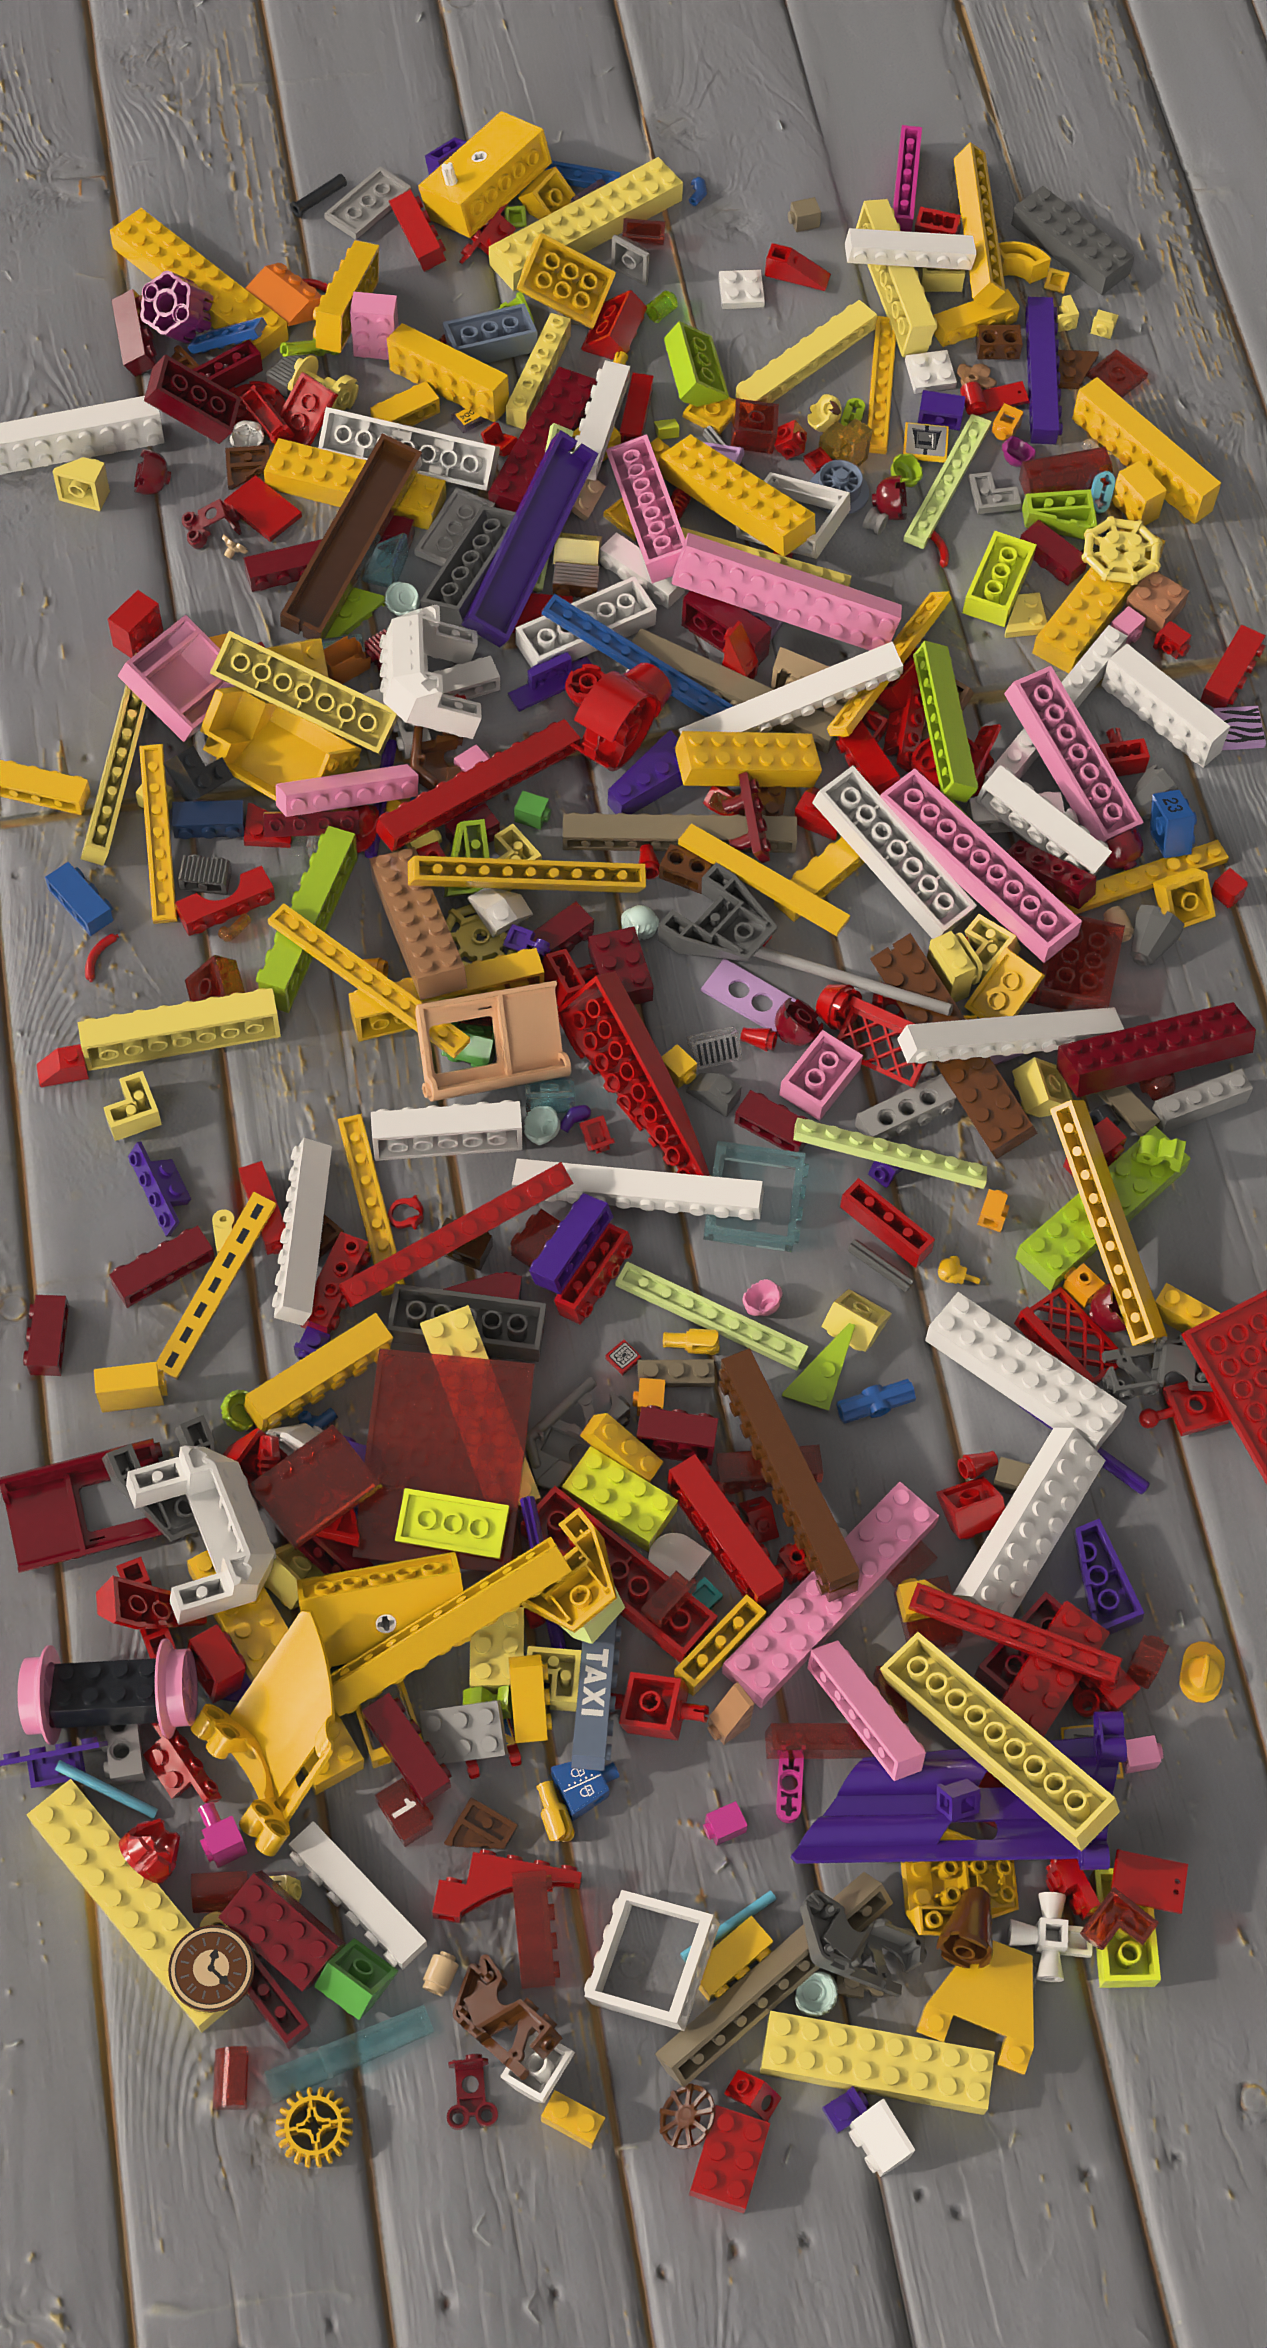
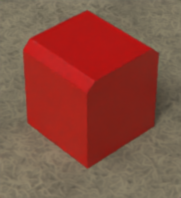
M1229 868L1214 881L1211 894L1227 908H1231L1243 898L1248 882L1233 869Z

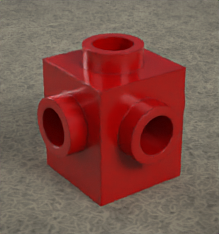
M796 420L778 426L774 447L786 460L799 456L805 452L807 432Z
M792 1543L786 1544L779 1550L776 1565L781 1568L790 1585L797 1581H804L810 1574L805 1564L804 1558L806 1555L804 1550H799L796 1544L793 1545Z

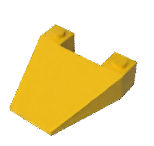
M577 1508L558 1524L576 1546L564 1556L572 1572L563 1581L551 1584L539 1596L530 1597L521 1604L522 1607L574 1633L617 1599L604 1538L580 1508Z
M993 1940V1956L990 1964L984 1968H978L979 1964H970V1968H962L955 1965L925 2004L915 2032L933 2040L944 2042L953 2016L1004 2036L995 2064L1025 2075L1034 2048L1033 1956Z

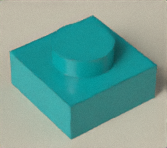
M705 1577L689 1591L692 1596L710 1610L723 1598V1594Z

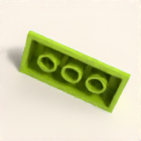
M679 321L664 337V342L680 400L696 407L727 400L729 394L712 336Z

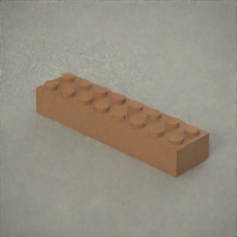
M415 847L369 858L374 885L419 998L424 1000L468 987L464 964L432 887L408 886V861L413 856H418Z

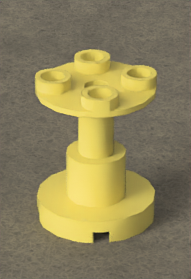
M313 355L305 359L299 358L294 366L296 371L288 384L289 391H292L300 374L304 372L338 394L332 408L343 411L346 408L351 409L359 390V385L355 384V382H358L357 379L349 375H344L337 381L331 377L323 379L317 375L319 363L317 357Z

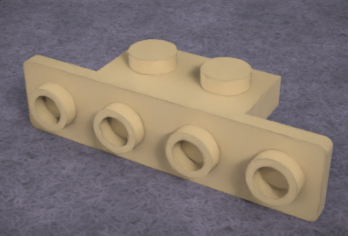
M586 479L571 511L583 521L587 520L606 486L597 479L596 481Z

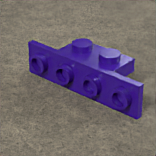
M568 652L554 656L551 660L542 664H536L529 669L528 684L508 692V696L520 712L565 691V682L569 673L582 668L583 664L592 663L587 656L572 663V658Z
M137 1142L128 1155L130 1165L135 1170L139 1184L143 1187L148 1203L158 1219L159 1226L162 1228L165 1236L169 1237L180 1223L173 1207L188 1205L191 1197L173 1160L151 1161L142 1142Z
M97 1737L81 1739L82 1745L72 1747L70 1741L55 1744L56 1750L47 1752L45 1746L29 1749L30 1755L21 1757L20 1751L3 1754L4 1760H0V1766L27 1761L31 1788L63 1783L70 1779L73 1781L74 1779L55 1770L59 1760L86 1773L82 1751L108 1746V1741L98 1742Z

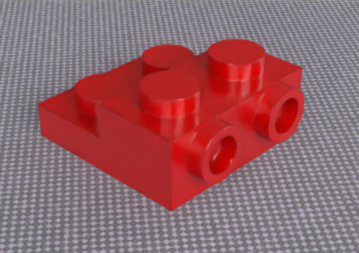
M1051 1859V1864L1046 1866L1048 1871L1046 1884L1050 1892L1062 1893L1066 1897L1069 1896L1071 1910L1075 1915H1079L1082 1921L1092 1917L1100 1906V1902L1084 1871L1080 1870L1078 1860Z

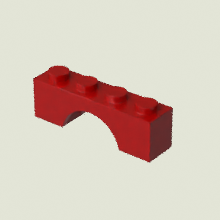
M261 865L240 874V884L237 890L225 899L208 900L195 893L176 901L175 907L188 936H191L193 934H200L214 925L223 924L235 916L244 915L254 908L268 905L271 901L275 900L274 887Z
M142 1557L116 1566L121 1578L152 1586ZM168 1628L139 1629L150 1659L157 1657L158 1647L162 1639H169L173 1648L176 1649Z

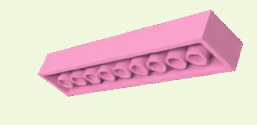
M691 533L687 534L673 572V585L869 651L890 643L901 620V604Z
M915 768L881 794L880 797L951 877L1005 928L1016 935L1017 939L1043 963L1078 936L1082 921Z
M899 1482L844 1538L860 1570L858 1591L828 1602L825 1594L820 1595L815 1583L818 1579L814 1571L811 1572L723 1663L722 1674L733 1684L738 1682L759 1708H762L809 1659L811 1650L822 1646L936 1526L939 1515L903 1483Z

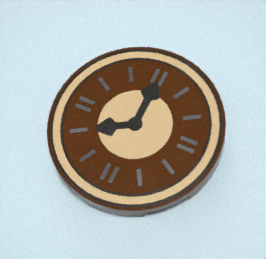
M208 1925L192 1930L177 1943L169 1960L168 1976L175 1995L185 2006L197 2012L212 2013L230 2009L244 1998L253 1982L254 1959L251 1949L240 1934L228 1927Z

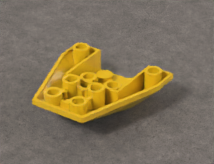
M948 1828L941 1840H976ZM1014 1860L901 1862L905 1914L919 1935L940 1936L964 1891L974 1886L982 1887L990 1894L992 1919L1019 1910Z

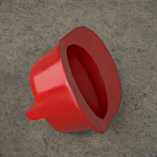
M373 805L353 806L346 809L359 810V834H355L357 853L368 849L376 838L379 811Z

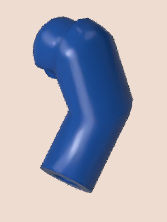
M701 177L694 178L691 181V185H694L692 189L695 190V193L689 198V202L693 206H697L707 195L706 182Z
M331 1407L320 1416L311 1415L308 1411H302L298 1415L299 1424L306 1423L312 1428L317 1426L321 1429H324L338 1418Z

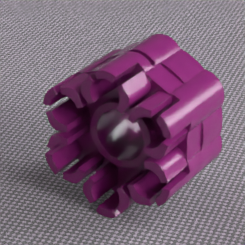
M164 271L160 276H157L143 286L140 317L144 323L157 330L158 333L188 344L190 340L187 338L193 340L196 336V331L202 333L204 330L208 331L211 328L212 322L207 321L211 320V316L205 311H209L212 304L204 300L213 301V296L210 292L199 288L194 281L171 271Z

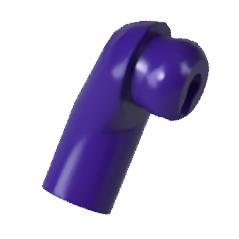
M587 1105L571 1107L560 1122V1128L568 1133L574 1123L590 1118L591 1109Z

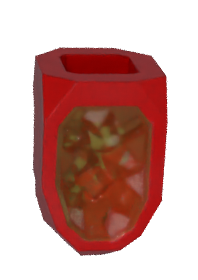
M712 786L703 802L707 808L723 816L737 815L741 811L739 809L730 814L725 812L722 800L736 796V793L727 786Z

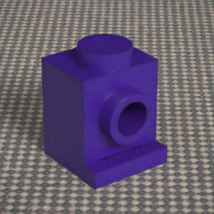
M968 1778L946 1786L943 1784L937 1785L936 1809L951 1822L980 1813V1788Z

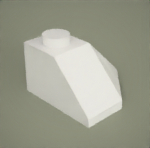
M483 888L468 897L469 902L493 938L510 929L512 924L517 925L533 916L521 894L498 888Z
M306 1423L270 1429L266 1433V1435L279 1437V1447L289 1457L313 1464L317 1462L328 1447L326 1433L317 1426L312 1428Z

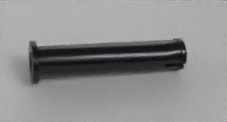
M338 174L297 202H291L290 208L294 215L298 218L302 217V213L339 189L347 186L345 177L342 174Z

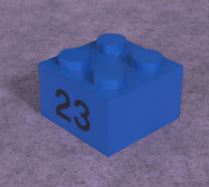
M1180 790L1153 794L1150 834L1163 857L1171 858L1191 854L1192 844H1195L1194 825L1197 824V816L1195 811H1192L1189 807L1188 799L1184 798Z

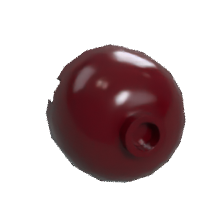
M143 449L140 457H143L144 460L138 463L134 482L136 489L134 492L144 495L157 494L163 489L164 484L169 485L171 471H168L167 462L161 454Z
M902 475L883 479L878 484L876 493L872 494L873 507H877L880 514H887L888 520H906L907 513L902 514L903 507H907L905 482H900L904 478Z
M1134 828L1132 832L1131 830L1126 831L1107 841L1109 850L1112 853L1104 865L1114 870L1124 868L1125 871L1138 865L1136 861L1143 854L1144 843L1137 828Z
M788 998L780 1006L775 1016V1027L779 1038L785 1043L796 1046L810 1044L823 1030L824 1025L822 1022L818 1023L816 1020L818 1014L810 1005L799 999L793 1002L791 1001L792 998Z
M1108 1283L1099 1288L1092 1296L1091 1309L1089 1311L1090 1318L1106 1332H1125L1127 1328L1112 1285Z

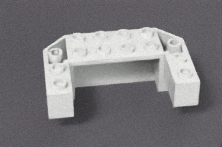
M438 605L414 610L392 619L386 635L383 634L381 636L379 647L382 648L380 662L383 664L380 670V677H383L380 692H383V702L406 723L473 739L482 719L481 703L443 694L442 675L428 672L427 655L436 659L452 661L456 664L471 662L478 646L477 631L440 622V607Z
M185 1445L180 1447L179 1457L128 1471L126 1487L135 1509L186 1494L216 1571L214 1575L171 1588L170 1603L178 1625L256 1601L272 1570L273 1561L276 1559V1552L269 1540L266 1526L261 1520L256 1501L251 1495L248 1481L245 1475H243L239 1462L206 1447Z

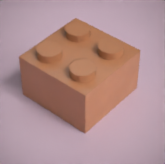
M1153 572L1143 578L1127 598L1124 610L1128 606L1146 618L1145 627L1158 633L1169 621H1173L1185 607L1189 590L1159 572Z

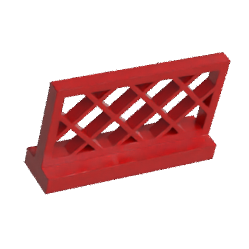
M853 996L849 1003L852 1007L837 1039L843 1042L851 1037L855 1047L853 1049L860 1054V1050L872 1046L875 1057L866 1061L862 1057V1065L915 1088L926 1063H918L917 1065V1063H907L906 1061L899 1064L896 1053L902 1051L901 1046L894 1049L891 1037L901 1034L906 1025L915 1023ZM857 1014L863 1018L865 1026L854 1030L852 1022ZM882 1025L885 1035L874 1039L871 1028ZM867 1030L870 1041L859 1046L856 1035ZM887 1040L890 1051L879 1055L876 1044ZM892 1055L895 1066L887 1070L883 1069L881 1059ZM912 1064L914 1073L909 1081L903 1078L901 1069Z
M1061 1286L1030 1308L1027 1306L1021 1310L1014 1322L1017 1328L1030 1341L1095 1385L1103 1380L1109 1367L1113 1366L1114 1371L1120 1368L1117 1363H1103L1102 1353L1104 1351L1119 1348ZM1059 1296L1066 1304V1309L1053 1307V1300ZM1038 1310L1048 1312V1321L1040 1320L1034 1313ZM1053 1313L1065 1315V1324L1052 1322ZM1070 1316L1078 1317L1082 1321V1327L1070 1325ZM1052 1328L1065 1330V1339L1057 1338L1052 1333ZM1070 1331L1082 1333V1342L1069 1340ZM1087 1334L1095 1335L1099 1339V1345L1087 1343ZM1069 1347L1081 1348L1082 1358L1073 1356L1069 1351ZM1087 1350L1098 1351L1099 1361L1086 1359ZM1086 1365L1099 1367V1375L1093 1377L1086 1370Z

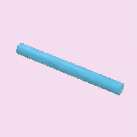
M59 1760L55 1768L56 1771L154 1819L158 1811L157 1808Z
M771 1890L721 1924L714 1943L741 1925L751 1915L754 1916L774 1902L776 1897ZM691 1946L680 1953L685 1963Z

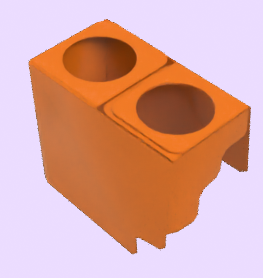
M345 636L324 649L328 677L340 684L346 683L371 668V657L366 659L362 645L355 637L348 639V636Z

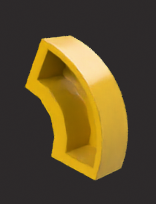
M1008 241L999 243L1003 276H1018L1029 284L1047 277L1051 258L1044 251L1023 242Z

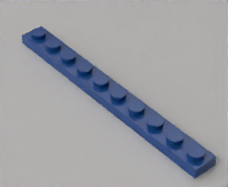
M554 594L542 611L543 616L629 670L640 663H650L658 667L669 679L672 688L671 696L704 717H709L733 707L732 704L558 595Z

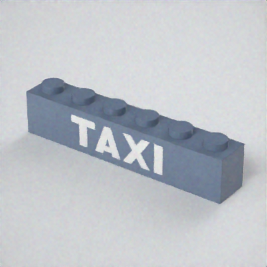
M617 1617L593 1644L582 1641L571 1768L604 1771L605 1760H611L612 1744H606L607 1736H613L614 1720H609L608 1718L609 1712L615 1711L616 1696H610L611 1688L616 1689L618 1672H612L613 1665H618L620 1649H614L615 1642H620L621 1626H616Z

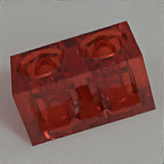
M1144 1635L1134 1651L1126 1673L1137 1685L1149 1689L1160 1670L1169 1645L1164 1644V1641L1159 1637Z

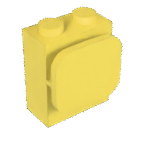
M949 931L931 939L927 959L955 1003L969 997L971 985L980 982L983 968L979 957L961 932L954 935L952 931Z

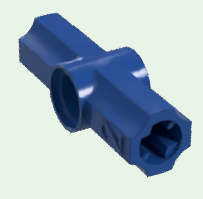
M909 1379L884 1387L882 1385L870 1386L859 1395L837 1401L838 1415L844 1424L867 1416L871 1418L883 1416L890 1412L892 1408L914 1402L916 1400L915 1389Z

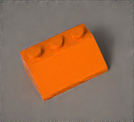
M282 263L265 266L245 288L287 321L288 327L314 320V309L319 306L322 296L314 287L309 286L300 276L292 273Z

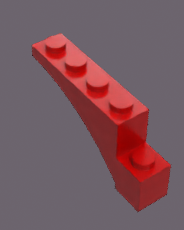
M480 1850V1853L473 1852L467 1884H462V1880L453 1877H447L446 1880L439 1879L432 1911L433 1919L460 1923L462 1917L484 1903L503 1895L526 1889L563 1887L580 1890L582 1872H578L576 1867L561 1865V1868L552 1867L549 1862L543 1860H534V1863L525 1862L522 1857L516 1855H507V1858L496 1856L495 1852L489 1850Z

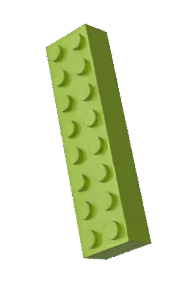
M328 826L325 834L322 833L320 835L317 852H313L310 857L308 872L305 871L301 877L299 891H295L292 897L291 909L323 932L328 927L358 860L354 833ZM276 931L274 937L275 944L272 949L267 951L265 966L263 969H259L256 982L259 986L258 989H273L276 1010L289 1013L314 957L279 931Z
M1156 1126L1144 1135L1155 1136L1159 1139L1165 1137L1167 1140H1170ZM1138 1140L1108 1167L1127 1223L1186 1171L1191 1158L1185 1152L1180 1172L1170 1169V1162L1168 1160H1163L1155 1166H1150L1136 1158V1153L1139 1151L1140 1146ZM1079 1193L1021 1243L1015 1257L1050 1291L1054 1290L1065 1280V1274L1072 1267L1077 1269L1099 1249Z

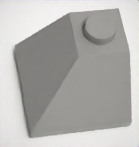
M614 235L612 237L611 268L646 286L648 284L649 253L638 242L624 236Z

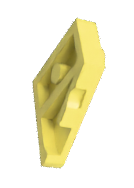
M1040 592L1019 594L1017 596L1005 631V638L1038 635L1044 628L1047 620Z

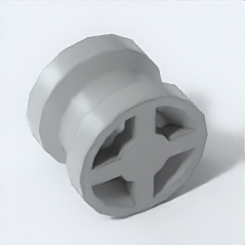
M871 508L864 519L863 528L866 530L872 529L875 534L880 535L886 527L888 515L885 513L880 514L877 512V509Z

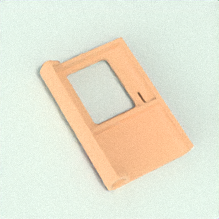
M551 981L418 1004L416 1006V1021L425 1081L422 1084L424 1097L433 1102L570 1076V1059L562 1051L555 994L557 982ZM490 1016L493 1023L497 1055L496 1062L436 1074L431 1051L430 1027Z

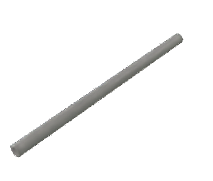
M763 946L754 955L764 960L846 985H852L862 990L950 1016L953 1010V1004Z

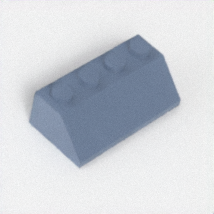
M525 303L442 322L448 346L485 364L532 353L538 341L537 330Z

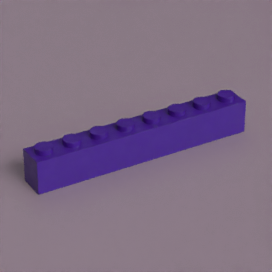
M1028 296L1025 308L1030 444L1056 445L1057 438L1062 435L1063 423L1059 422L1062 415V406L1058 405L1061 399V389H1057V385L1060 384V372H1057L1059 356L1056 355L1059 340L1055 339L1058 332V323H1054L1057 317V307L1053 304V297Z

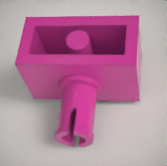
M214 1802L206 1803L198 1808V1812L206 1828L201 1830L204 1839L200 1840V1843L209 1863L215 1861L217 1868L248 1854L233 1816L221 1820Z

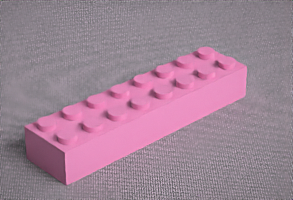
M644 435L608 448L606 452L652 583L673 576L685 538L648 436Z
M1052 666L1014 681L1004 694L1071 809L1075 811L1080 824L1087 828L1090 835L1096 840H1102L1107 845V841L1129 830L1132 832L1134 828L1138 829L1144 823Z

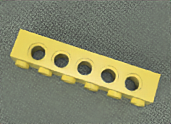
M550 313L506 405V424L524 429L545 392L571 337L570 318Z

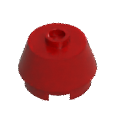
M583 664L582 668L576 669L574 672L571 671L566 679V693L577 708H580L593 686L606 675L597 665Z
M829 984L818 997L816 1013L832 1030H841L852 1007L849 1005L852 997L862 999V995L852 985ZM856 1014V1016H855V1018H854V1020H853V1022H852V1025H853V1023L855 1022V1020H856L857 1017H858L857 1014Z

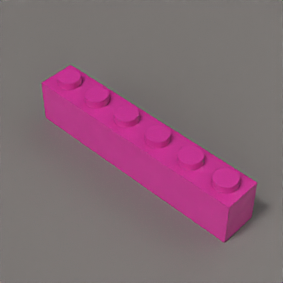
M902 125L893 209L896 222L900 225V231L912 232L922 127Z

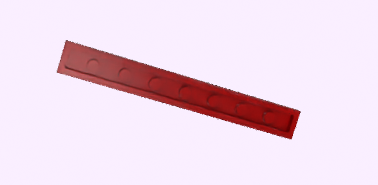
M918 1582L908 1607L909 1610L1111 1685L1115 1683L1123 1659Z

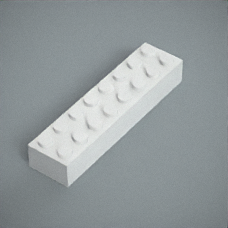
M145 396L0 423V475L70 462L82 457L91 458L163 444L165 442L159 410L144 402Z
M326 407L318 446L320 449L367 460L383 433L422 452V466L418 474L489 491L493 484L500 447Z
M851 766L817 793L812 803L932 939L951 931L971 915L977 906L854 766Z
M959 1292L929 1325L926 1342L1050 1427L1074 1428L1096 1451H1098L1123 1418L1127 1407L1125 1404Z
M1053 1428L953 1593V1596L1013 1617L1106 1461L1074 1428Z

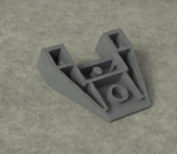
M716 862L702 877V894L714 901V903L695 923L672 909L658 924V941L676 953L749 961L775 933L777 925L738 877Z
M204 1415L179 1424L174 1429L181 1446L206 1447L215 1451L214 1438ZM132 1444L106 1453L102 1460L111 1482L132 1502L126 1487L128 1471L141 1468ZM179 1454L174 1455V1456H172V1457H169V1458L164 1459V1460L159 1461V1462H163V1461H166V1460H169V1459H173V1458L179 1457ZM186 1494L138 1508L170 1541L199 1530Z

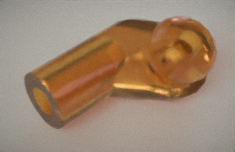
M245 913L241 914L229 928L223 926L219 929V938L224 939V942L232 941L251 923V918Z

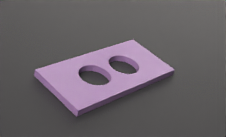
M727 959L721 961L701 988V991L761 1027L772 1028L773 1031H777L775 1027L776 1012L788 998H792ZM734 982H743L749 987L750 991L747 996L736 998L729 993L728 988ZM764 995L771 999L773 1005L768 1011L761 1012L752 1006V1000L756 996Z

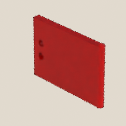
M1117 1849L1109 1899L1111 1901L1115 1900L1182 1914L1188 1864Z

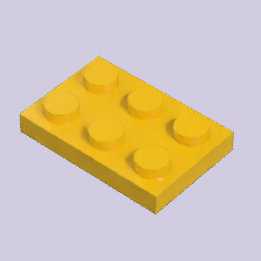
M1005 947L964 1007L980 1019L1017 1016L1045 975Z

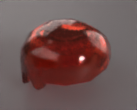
M1174 1073L1138 1082L1142 1093H1147L1153 1101L1174 1094L1176 1089Z

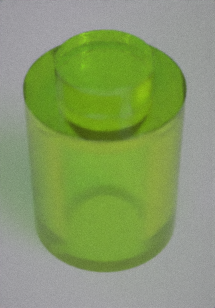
M665 290L646 305V314L649 319L659 323L678 307L677 297L674 293Z

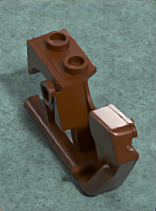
M414 725L409 766L418 774V783L432 790L442 781L447 782L461 772L460 766L449 767L446 764L444 754L450 750L457 749V746H462L463 737L442 732L444 736L437 735L434 740L422 742L424 727Z
M485 1954L480 1957V1963L469 1964L453 2009V2018L517 2077L525 2080L529 2076V2070L521 2062L525 2058L524 2050L528 2037L533 2035L535 2031L539 2033L530 2047L543 2060L547 2058L563 2038L554 2029L558 2024L546 2013L542 2017L537 2014L539 2008L530 1999L526 1998L524 2001L519 1999L509 2005H503L498 2001V1992L506 1988L507 1980L490 1956ZM517 2025L518 2030L513 2046L507 2052L491 2036L505 2028L512 2031Z

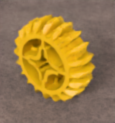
M308 2087L307 2097L303 2098L301 2091H297L296 2096L299 2101L295 2103L291 2098L286 2100L291 2107L290 2110L283 2107L280 2108V2113L286 2116V2119H276V2124L284 2127V2129H279L275 2133L277 2137H286L279 2142V2147L282 2149L290 2146L286 2150L285 2156L290 2158L296 2153L294 2158L296 2165H299L302 2159L306 2158L305 2167L310 2168L312 2159H316L317 2167L321 2168V2158L326 2157L327 2162L332 2164L333 2159L330 2154L334 2152L338 2157H341L343 2153L338 2146L349 2147L350 2143L343 2136H353V2130L345 2128V2126L353 2124V2118H343L350 2113V2108L347 2106L339 2109L343 2105L344 2099L339 2097L333 2102L334 2091L328 2092L325 2098L323 2087H319L317 2096H314L312 2088ZM316 2105L328 2107L335 2113L338 2119L330 2120V2118L320 2117ZM308 2107L306 2119L292 2127L295 2116L303 2108ZM313 2114L318 2125L322 2126L321 2129L318 2128L319 2132L316 2133L317 2141H315L311 2129H307L308 2126H311L310 2123L313 2122ZM338 2128L333 2141L322 2148L323 2136ZM299 2135V2137L310 2138L313 2151L299 2147L293 2141L292 2136Z

